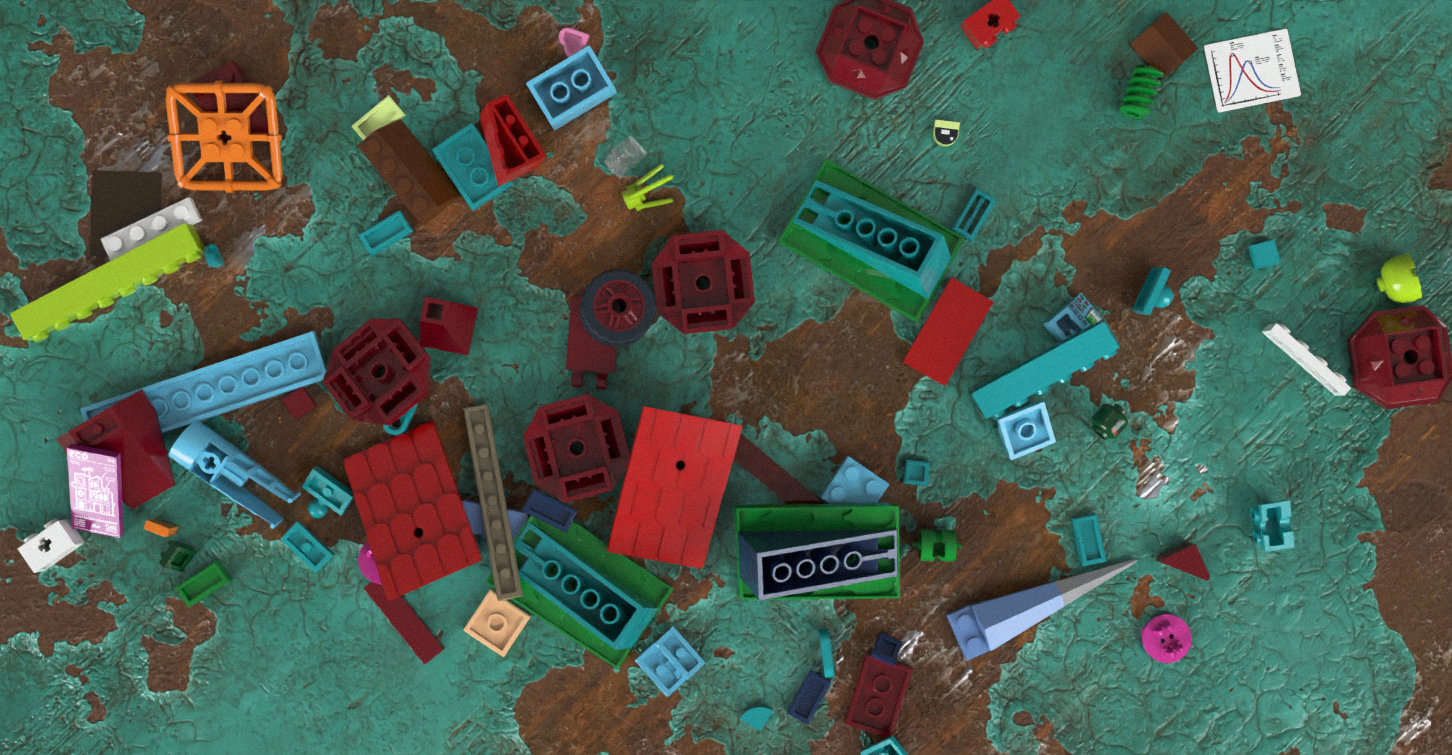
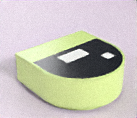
M935 120L933 129L935 142L943 147L952 145L958 138L960 122Z

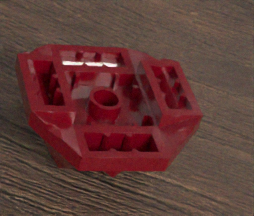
M845 0L833 7L815 54L829 83L875 101L906 88L924 41L912 8L893 0ZM868 39L874 40L877 48L868 49L864 42Z
M723 230L673 235L651 263L657 314L684 335L734 329L755 303L750 253ZM701 277H706L711 282L710 287L706 290H700L696 286L697 280Z
M1424 305L1371 312L1358 329L1346 340L1353 389L1364 394L1384 409L1438 403L1452 379V357L1447 326ZM1405 352H1408L1410 357L1408 363L1404 361Z
M370 319L332 350L327 372H325L322 382L349 419L390 426L429 394L431 357L401 319ZM385 368V374L379 378L380 371Z
M589 394L539 406L523 435L535 485L564 503L614 490L628 466L630 451L619 411ZM580 441L583 443L584 451L581 455L573 453L571 449L573 442Z

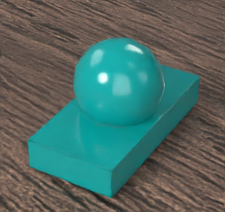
M1165 267L1151 268L1134 303L1133 312L1141 315H1150L1154 306L1164 308L1170 305L1174 295L1172 289L1165 285L1171 270Z

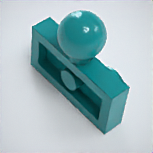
M318 466L312 469L302 485L303 489L317 498L308 505V513L316 519L324 517L327 514L328 507L339 515H343L354 499L352 490Z

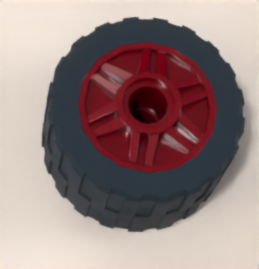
M612 269L611 271L602 272L601 275L592 279L584 291L580 304L581 323H583L585 331L590 334L591 338L604 346L617 348L628 346L631 343L634 344L644 336L655 318L656 300L654 299V292L646 280H643L640 275L629 270ZM619 304L623 312H615L612 309V305Z

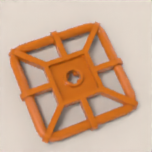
M216 80L215 83L170 84L166 88V108L169 125L167 139L171 142L174 175L178 182L177 185L181 189L184 187L189 190H225L226 193H234L235 190L267 191L280 188L283 175L280 150L282 134L279 133L276 99L271 86L259 83H224L223 80ZM184 93H215L218 111H203ZM226 93H259L245 111H227ZM176 99L197 117L199 133H180ZM265 99L269 133H251L250 115ZM223 130L226 131L227 135H231V139L227 143L223 142L219 136ZM181 141H200L201 159L185 175ZM252 141L270 142L272 172L253 156ZM207 162H224L225 181H193L191 179ZM233 162H247L267 181H235Z

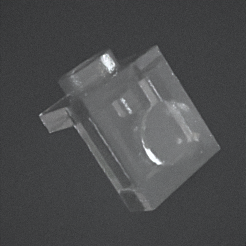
M630 135L610 151L604 162L609 170L621 179L631 167L646 156L647 152Z

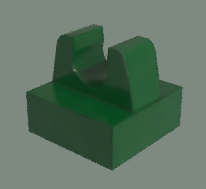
M169 540L168 544L170 546L166 552H161L160 556L162 559L159 563L164 568L183 572L196 551L190 546Z

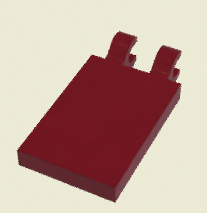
M571 296L566 370H573L571 387L583 388L584 371L597 372L596 389L607 390L608 373H615L617 348L604 346L591 338L590 334L585 331L580 319L582 297ZM613 304L612 309L620 313V305Z

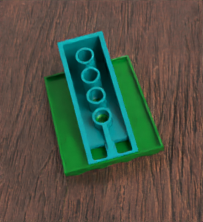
M825 159L778 241L788 250L918 323L964 239L959 234L830 160Z
M531 515L513 540L523 596L511 600L616 669L621 667L674 590L668 583L626 555L606 552L608 543L575 521H572L566 533ZM491 572L485 582L495 588L493 573Z

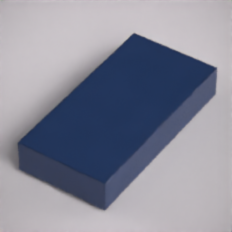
M533 487L522 511L567 533L578 509Z
M809 669L787 710V714L809 725L832 681Z

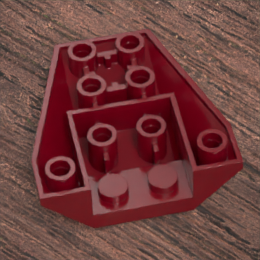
M143 389L57 438L66 454L67 447L71 443L120 453L122 502L132 510L176 485L156 409Z

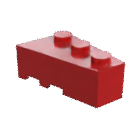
M508 94L486 104L479 117L497 184L500 187L537 169L546 158V154Z

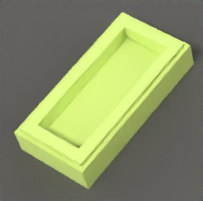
M388 95L355 122L352 128L364 140L375 130L402 119L406 115Z

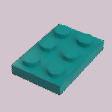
M470 123L432 149L472 211L477 210L514 185L510 181L498 187L487 143L473 123Z

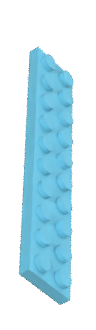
M315 331L80 408L85 422L143 389L156 409L163 434L190 425L196 420L202 421L322 381L325 372H327V365Z

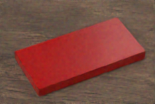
M951 277L902 362L937 383L946 386L994 301Z

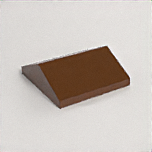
M1167 12L1129 44L1146 65L1152 66L1164 73V77L1158 78L1160 81L1199 49Z

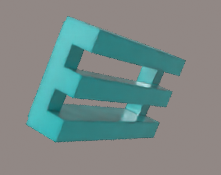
M975 188L951 230L968 241L973 242L997 199ZM976 196H981L963 229H960L959 225ZM988 200L989 203L971 234L967 233L984 201Z

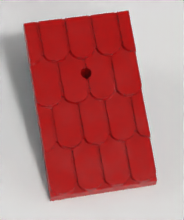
M643 406L606 552L702 569L742 426ZM679 461V467L676 468V463Z
M434 420L343 459L344 467L354 493L353 496L388 601L483 560Z

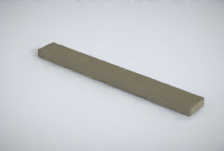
M487 403L466 407L463 409L497 601L522 597V587L489 406Z

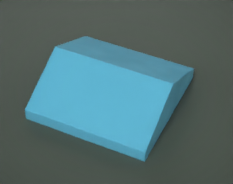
M1043 400L997 418L999 434L1010 460L1056 442Z

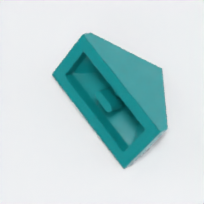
M893 735L860 751L861 755H908L904 746Z

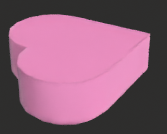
M569 27L562 29L559 33V41L564 46L567 57L584 49L589 39V34Z

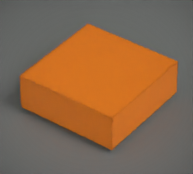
M153 518L146 520L144 528L160 536L169 537L176 534L178 526Z

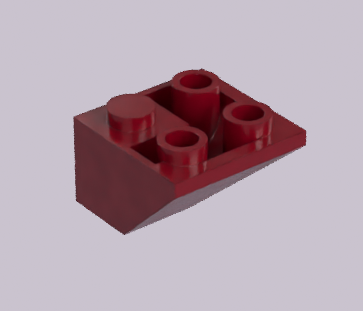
M425 297L420 318V344L422 347L469 356L478 308Z

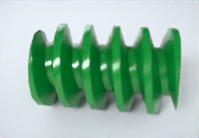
M1137 64V68L1132 70L1133 77L1129 79L1130 87H1127L1125 90L1128 96L1123 97L1122 102L1124 105L1120 106L1119 112L1127 117L1143 120V114H1151L1152 112L1146 108V105H1154L1155 103L1149 96L1158 95V92L1153 90L1152 87L1161 86V83L1155 79L1156 77H1164V73L1152 66Z

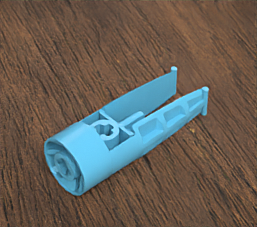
M199 420L191 423L183 431L169 452L170 458L214 489L216 488L228 496L233 502H237L254 515L271 523L270 528L272 529L279 525L284 518L243 487L248 478H251L288 503L293 502L301 495L300 492L294 493L280 479L264 469L260 463L252 460L242 450Z

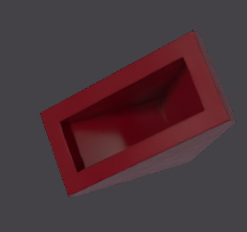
M1185 543L1158 555L1155 561L1208 581L1210 578L1196 544Z

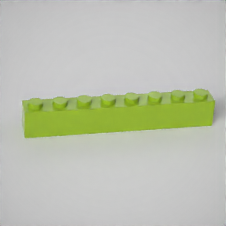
M183 223L13 311L10 315L23 340L40 342L49 337L48 333L68 328L71 325V321L77 318L81 320L93 314L92 310L112 305L115 298L133 294L136 292L135 288L140 285L147 286L158 280L157 277L163 273L171 274L179 269V265L185 262L192 263L200 259V254L204 253L203 249L205 246L194 225Z

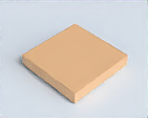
M491 588L463 631L504 657L532 615L510 600L497 601L496 591Z

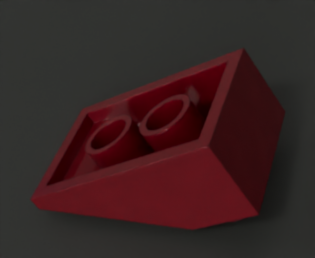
M230 61L190 82L215 83L216 80H223L224 83H250L242 67L234 61ZM194 93L203 111H218L215 93ZM226 93L227 111H245L256 99V94ZM261 104L250 115L251 133H269L267 115ZM224 130L219 135L225 143L231 139V135H227Z

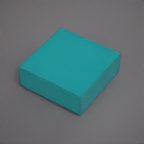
M1274 239L1248 246L1254 270L1281 263Z
M905 459L902 483L928 487L931 462Z

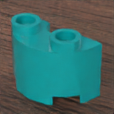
M1290 500L1262 503L1250 508V516L1255 525V530L1252 531L1255 545L1260 544L1265 552L1294 548L1293 530L1289 522L1290 517H1292Z

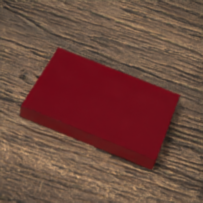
M865 653L844 724L888 738L893 735L913 667L898 662L891 666L870 657V653Z

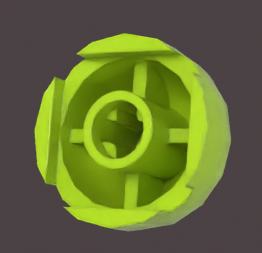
M1409 253L1400 254L1388 259L1381 268V277L1376 278L1379 291H1385L1387 296L1395 302L1407 303L1422 298L1419 278L1415 274L1413 269L1415 265Z

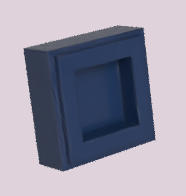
M879 632L870 657L893 666L902 642Z

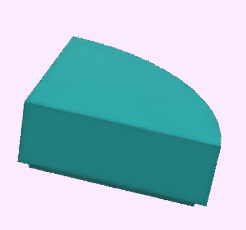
M211 243L204 247V255L210 267L219 268L225 265L216 244Z
M768 706L752 707L745 710L740 715V719L761 731L772 714L773 709Z

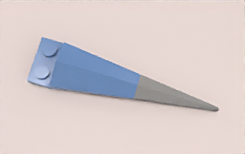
M1126 560L1044 585L968 604L946 614L962 654L965 660L968 661L983 653L994 650L1133 565L1137 560Z

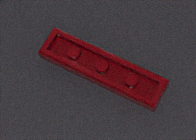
M371 582L363 588L424 665L445 649L403 595L388 601L383 585Z

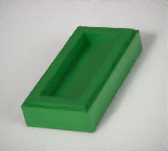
M217 560L175 588L189 608L232 581L221 562Z

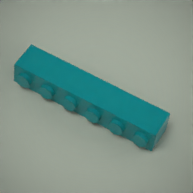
M1103 318L974 388L971 394L985 418L993 416L996 419L1007 412L1006 408L1012 405L1018 407L1029 400L1027 397L1034 393L1037 396L1050 389L1049 385L1057 381L1061 384L1071 379L1073 372L1079 369L1081 372H1084L1095 365L1094 361L1102 357L1106 360L1118 353L1117 349L1120 348V343L1106 319Z

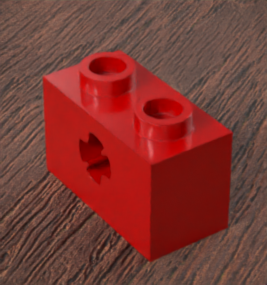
M992 0L965 19L960 28L976 50L982 46L986 49L997 41V35L1002 32L1006 35L1017 27L1016 22L1020 18V14L1009 0ZM993 20L996 24L993 28V25L990 27L987 22Z

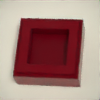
M305 387L296 389L282 399V402L295 420L300 419L317 407V404Z

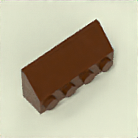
M401 119L375 130L357 145L413 216L423 225H426L462 196Z

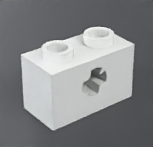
M53 519L44 525V531L39 534L37 532L33 533L23 540L25 544L19 547L18 550L34 573L47 570L85 543L78 531L72 529V523L69 519Z

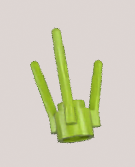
M663 164L658 165L638 181L627 186V190L621 192L629 210L636 208L639 211L644 208L673 202L672 198L642 202L646 200L644 193L673 179L674 176L670 174L642 189L639 187L664 167Z

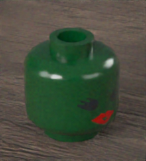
M1116 403L1114 406L1103 404L1091 417V429L1104 440L1108 438L1116 439L1128 425V420L1125 417L1127 412Z

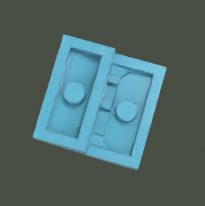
M674 626L634 660L666 697H669L685 680H688L705 664L704 660Z

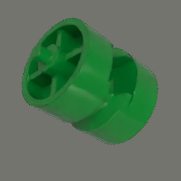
M920 529L917 542H912V547H917L919 561H934L936 558H939L940 561L955 562L957 548H962V543H957L955 530L941 529L939 533H936L934 529Z

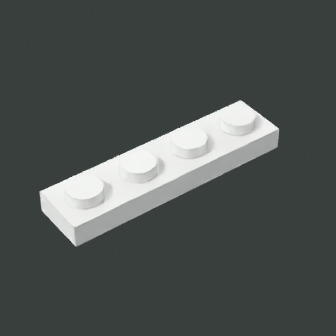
M188 197L101 238V241L110 261L183 223L194 225L202 221V218L193 199Z
M1275 323L1268 324L1263 329V334L1335 396H1345L1351 389L1345 383L1346 379L1341 374L1333 373L1327 367L1328 363L1324 359L1311 354L1308 351L1309 347L1304 342L1295 340L1289 335L1291 332L1286 326Z

